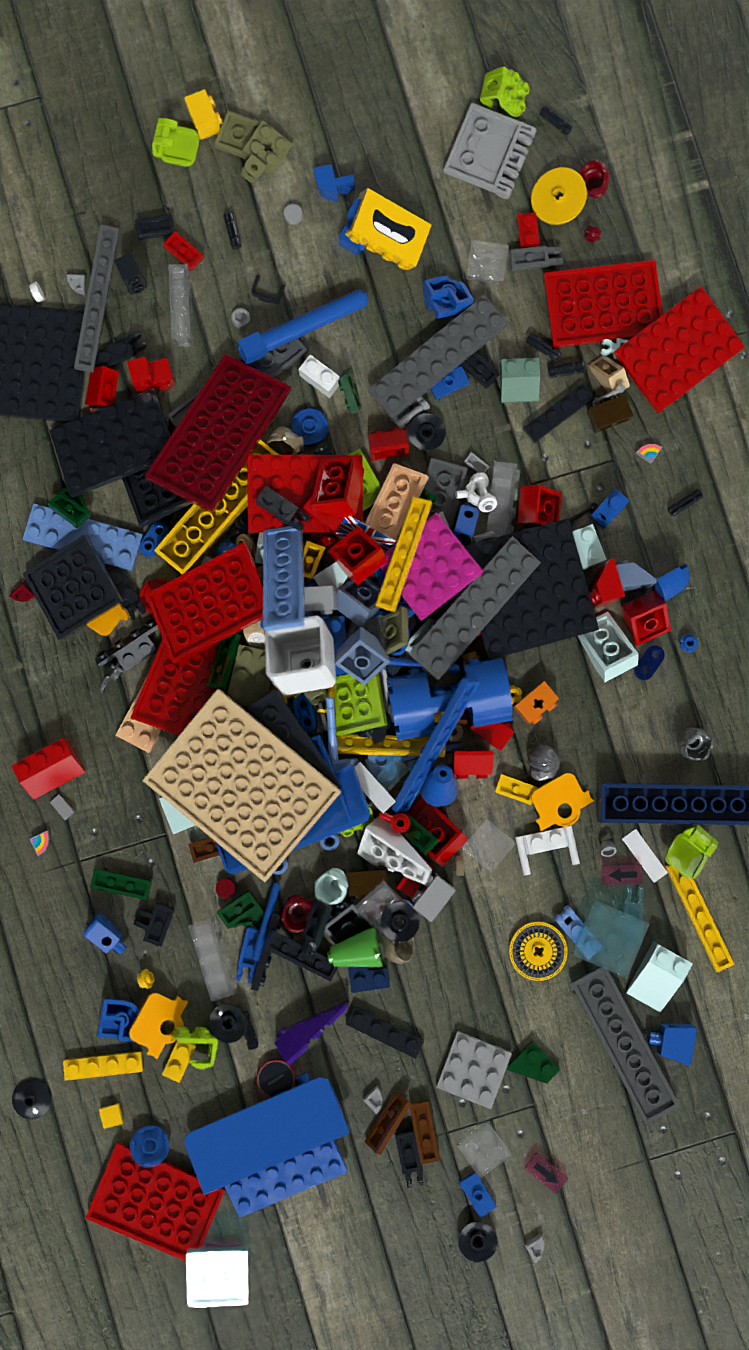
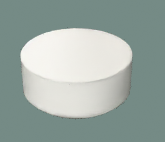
M37 282L30 284V291L37 302L45 300L44 293Z

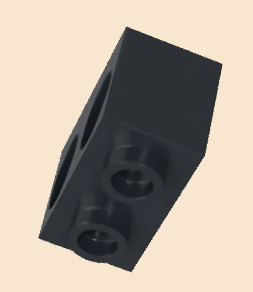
M132 253L114 260L130 295L141 293L144 288H147Z

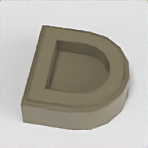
M463 855L455 857V874L457 876H464Z

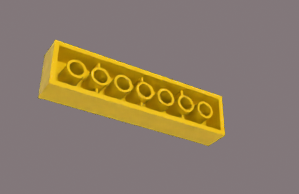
M262 440L258 442L251 455H279ZM247 461L214 513L193 504L154 550L182 575L198 566L205 555L210 552L232 526L236 518L248 507Z

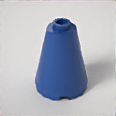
M440 765L430 771L420 789L422 798L434 807L447 806L455 800L458 794V782L448 766Z

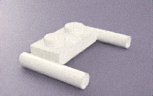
M572 825L515 837L523 875L531 874L527 858L528 854L531 855L567 846L569 847L572 865L580 864Z

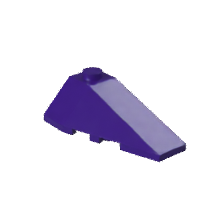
M344 1001L292 1024L287 1029L283 1027L275 1035L277 1038L274 1044L285 1062L290 1065L308 1048L309 1040L311 1038L313 1040L318 1038L325 1030L324 1026L331 1025L349 1007V1003Z

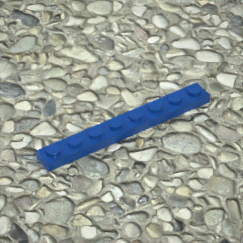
M463 677L458 683L455 694L449 699L445 712L439 717V722L431 732L429 741L422 748L419 759L412 766L409 777L404 781L400 793L394 799L396 802L391 809L396 813L408 812L478 687L480 681L476 678Z

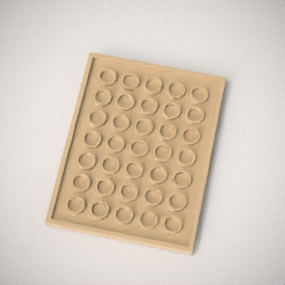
M220 689L214 693L143 779L148 786L264 882L268 880L341 793L337 786Z

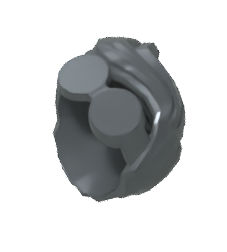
M691 727L684 729L678 734L677 746L682 755L687 759L706 760L714 746V739L705 730Z
M538 745L528 754L527 759L531 777L538 781H545L556 776L560 766V757L552 747Z

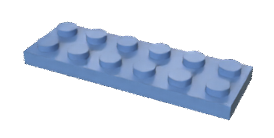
M33 503L22 540L59 551L81 536L88 535L102 563L129 571L134 570L140 550L139 545L144 537L143 534L87 519L78 528H75L52 509Z
M291 526L263 530V628L266 632L305 626L303 530L299 531Z

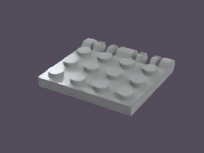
M471 103L443 173L491 191L501 198L509 199L512 192L511 189L515 184L511 180L502 177L504 173L507 177L513 179L518 177V171L522 168L528 150L526 147L517 144L516 141L518 140L521 144L530 145L537 130L530 125Z

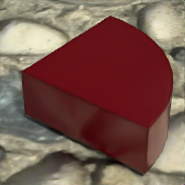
M21 583L9 595L10 598L19 602H28L35 599L33 592L24 583Z

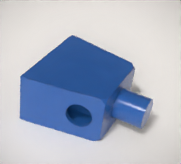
M614 489L589 518L604 530L627 505L629 500L617 489Z
M467 499L465 505L460 507L453 532L463 546L471 543L480 511L475 505L468 502Z
M100 911L86 925L82 934L105 953L112 949L118 955H121L127 948L120 941L122 932Z
M661 1024L659 1033L649 1032L648 1044L657 1045V1052L661 1056L691 1066L697 1028L692 1024Z

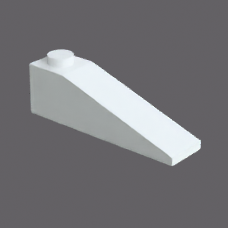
M378 816L366 827L357 852L358 855L375 866L383 865L388 867V871L394 872L396 870L403 873L404 877L422 884L427 883L432 869L400 833L392 829L389 822Z

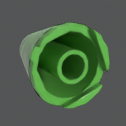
M375 927L369 928L330 947V951L327 952L329 963H333L334 967L383 966Z

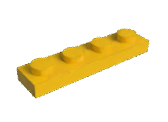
M142 1050L64 1059L65 1080L143 1072Z

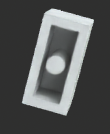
M309 355L299 368L300 377L328 398L339 387L338 380H340V376L312 355Z

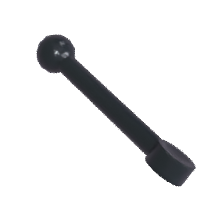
M593 502L590 507L569 518V522L574 521L591 510H596L598 508L597 503Z

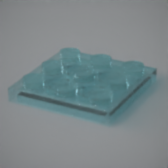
M594 900L572 954L627 978L649 923Z
M247 1246L187 1249L188 1307L248 1305Z

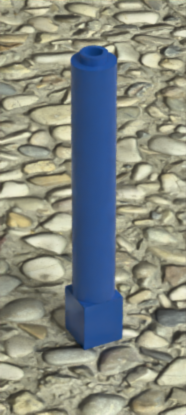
M357 289L261 334L256 332L238 340L237 349L245 364H250L265 357L267 352L366 307L368 302L367 294Z

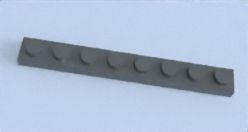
M100 224L74 368L77 370L94 373L119 228Z

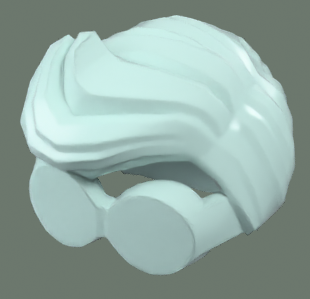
M332 868L322 874L315 881V897L327 904L340 903L347 893L348 879L346 874L339 868Z

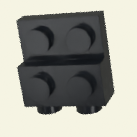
M348 898L336 904L337 908L330 913L325 933L336 945L373 927L353 901Z

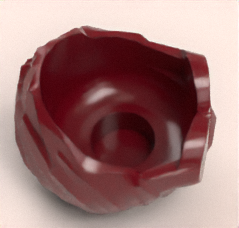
M590 160L579 170V174L585 181L587 195L592 198H599L607 191L610 179L609 171L604 162Z
M290 896L282 910L281 920L289 932L300 933L305 929L313 903L303 896Z

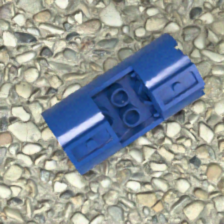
M478 658L466 660L467 663L462 664L463 677H472L480 681L466 708H469L472 725L478 727L512 721L511 693L503 659L478 661ZM420 668L411 669L405 675L386 678L388 687H391L388 688L397 741L430 735L435 729L433 713L445 712L448 701L455 694L459 682L450 683V687L442 688V685L433 686L429 690L426 673L421 671Z

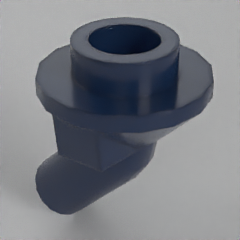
M247 517L236 518L237 528L227 533L231 540L240 534H248Z

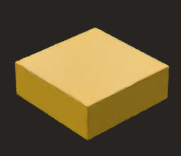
M119 1103L99 1109L104 1129L124 1123Z

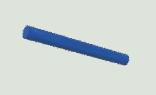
M389 657L390 662L387 664L424 669L416 660ZM452 664L446 672L458 673L459 665Z
M273 882L251 957L253 960L259 961L281 884Z

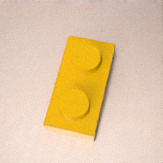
M500 774L494 792L532 805L531 794L538 787Z
M177 1040L162 1075L180 1083L189 1064V1059H191L197 1045L194 1043H178Z

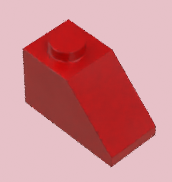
M508 722L478 727L472 725L469 727L470 731L499 751H502L514 733L511 729L513 726Z

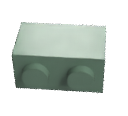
M539 358L501 359L499 365L501 403L538 402L540 388Z

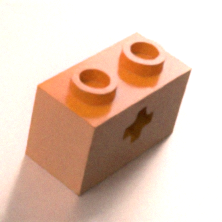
M543 681L513 707L527 724L531 722L536 724L543 718L541 714L544 711L548 710L550 712L558 705L556 701L559 698ZM534 700H535V701H539V700H540V701L542 702V703H540V707H541V708H539V707L534 708V707H533V706L535 705Z

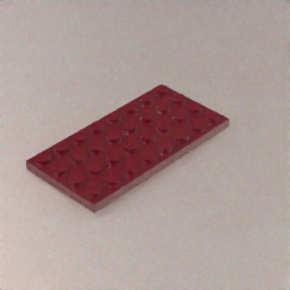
M224 354L146 473V479L214 513L246 463L249 455H251L291 392V386Z

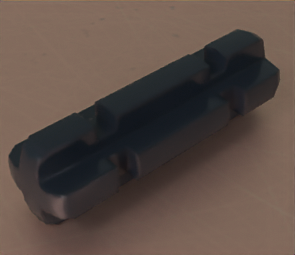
M546 105L541 109L540 116L544 119L547 118L550 124L558 130L561 129V132L565 135L571 132L572 124L564 122V118L554 111L551 112V108Z
M232 212L225 213L223 216L231 247L233 250L240 249L241 242Z
M531 333L527 338L526 342L529 345H534L535 349L546 356L549 355V358L556 361L560 357V350L553 349L552 345L541 338L538 339V336Z
M582 361L575 364L558 365L557 368L555 366L548 368V376L550 378H556L558 375L560 377L572 375L575 372H585V364Z
M696 489L691 495L689 494L678 501L676 505L670 506L668 512L672 517L676 516L680 511L682 512L703 498V494L699 489Z
M243 1011L247 1019V1029L244 1037L247 1040L248 1049L253 1050L258 1048V1041L255 1039L256 1034L252 1021L249 1020L251 1018L249 1011Z

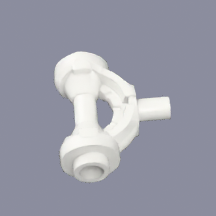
M479 472L474 474L466 485L465 490L456 491L455 493L456 499L467 498L468 502L479 507L482 512H490L497 506L496 498L486 490V487L489 485V479L485 473ZM474 491H479L480 496L477 495Z

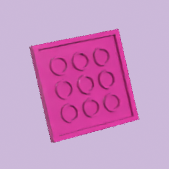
M437 513L426 520L401 593L402 597L421 621L484 573ZM396 545L384 553L387 562L380 568L385 574L387 573Z

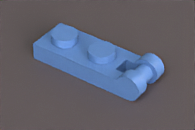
M567 905L563 908V912L559 915L556 914L553 918L589 960L603 946ZM570 916L572 920L566 924L564 920Z

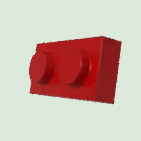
M536 212L517 214L520 249L540 247Z
M176 231L163 244V247L191 272L204 259L203 255Z

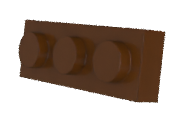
M394 1092L364 1141L376 1154L381 1155L412 1104L400 1092Z
M429 1100L413 1102L410 1106L420 1162L421 1164L440 1161Z

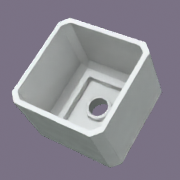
M318 616L304 618L305 626L265 632L266 673L278 691L283 695L330 688L336 683L333 637L324 621ZM305 662H311V666L309 668H302Z

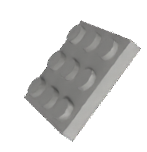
M456 1031L436 1088L491 1109L512 1053Z

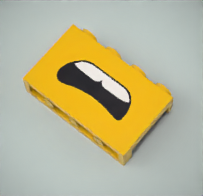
M369 188L360 192L358 197L361 200L351 228L346 231L345 235L350 237L352 242L361 243L366 246V249L370 252H377L382 255L383 259L397 263L398 267L403 270L416 267L431 224Z

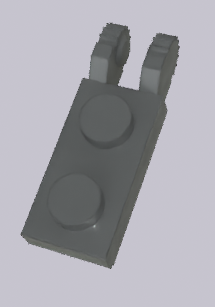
M543 246L510 250L511 271L562 265V258L549 259L548 255L560 254L562 249L559 246Z

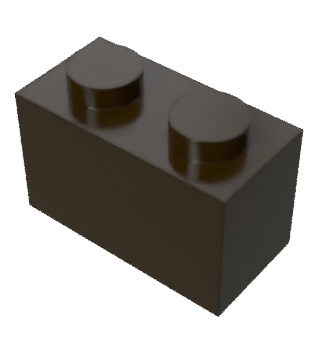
M618 394L608 398V401L601 403V401L593 403L587 412L594 433L630 421L633 417L626 395L619 397Z
M386 868L348 871L349 896H353V899H363L365 895L381 898L384 897V894H388Z

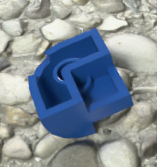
M448 276L428 279L423 283L425 304L428 310H433L437 319L447 316L455 319L470 307L474 301L462 281L457 282L456 280L448 279Z
M685 563L656 579L657 583L654 584L656 589L653 591H656L664 601L681 593L687 587L690 580L687 564Z
M103 998L99 1010L97 1037L134 1042L129 1036V1030L139 1013L137 1007L129 1001Z

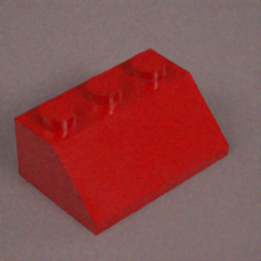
M357 455L320 460L310 505L312 508L337 518L356 516L365 471Z
M614 558L609 559L599 568L588 588L593 609L613 604L625 596Z
M62 738L11 765L19 783L33 800L85 773L79 758L67 738Z

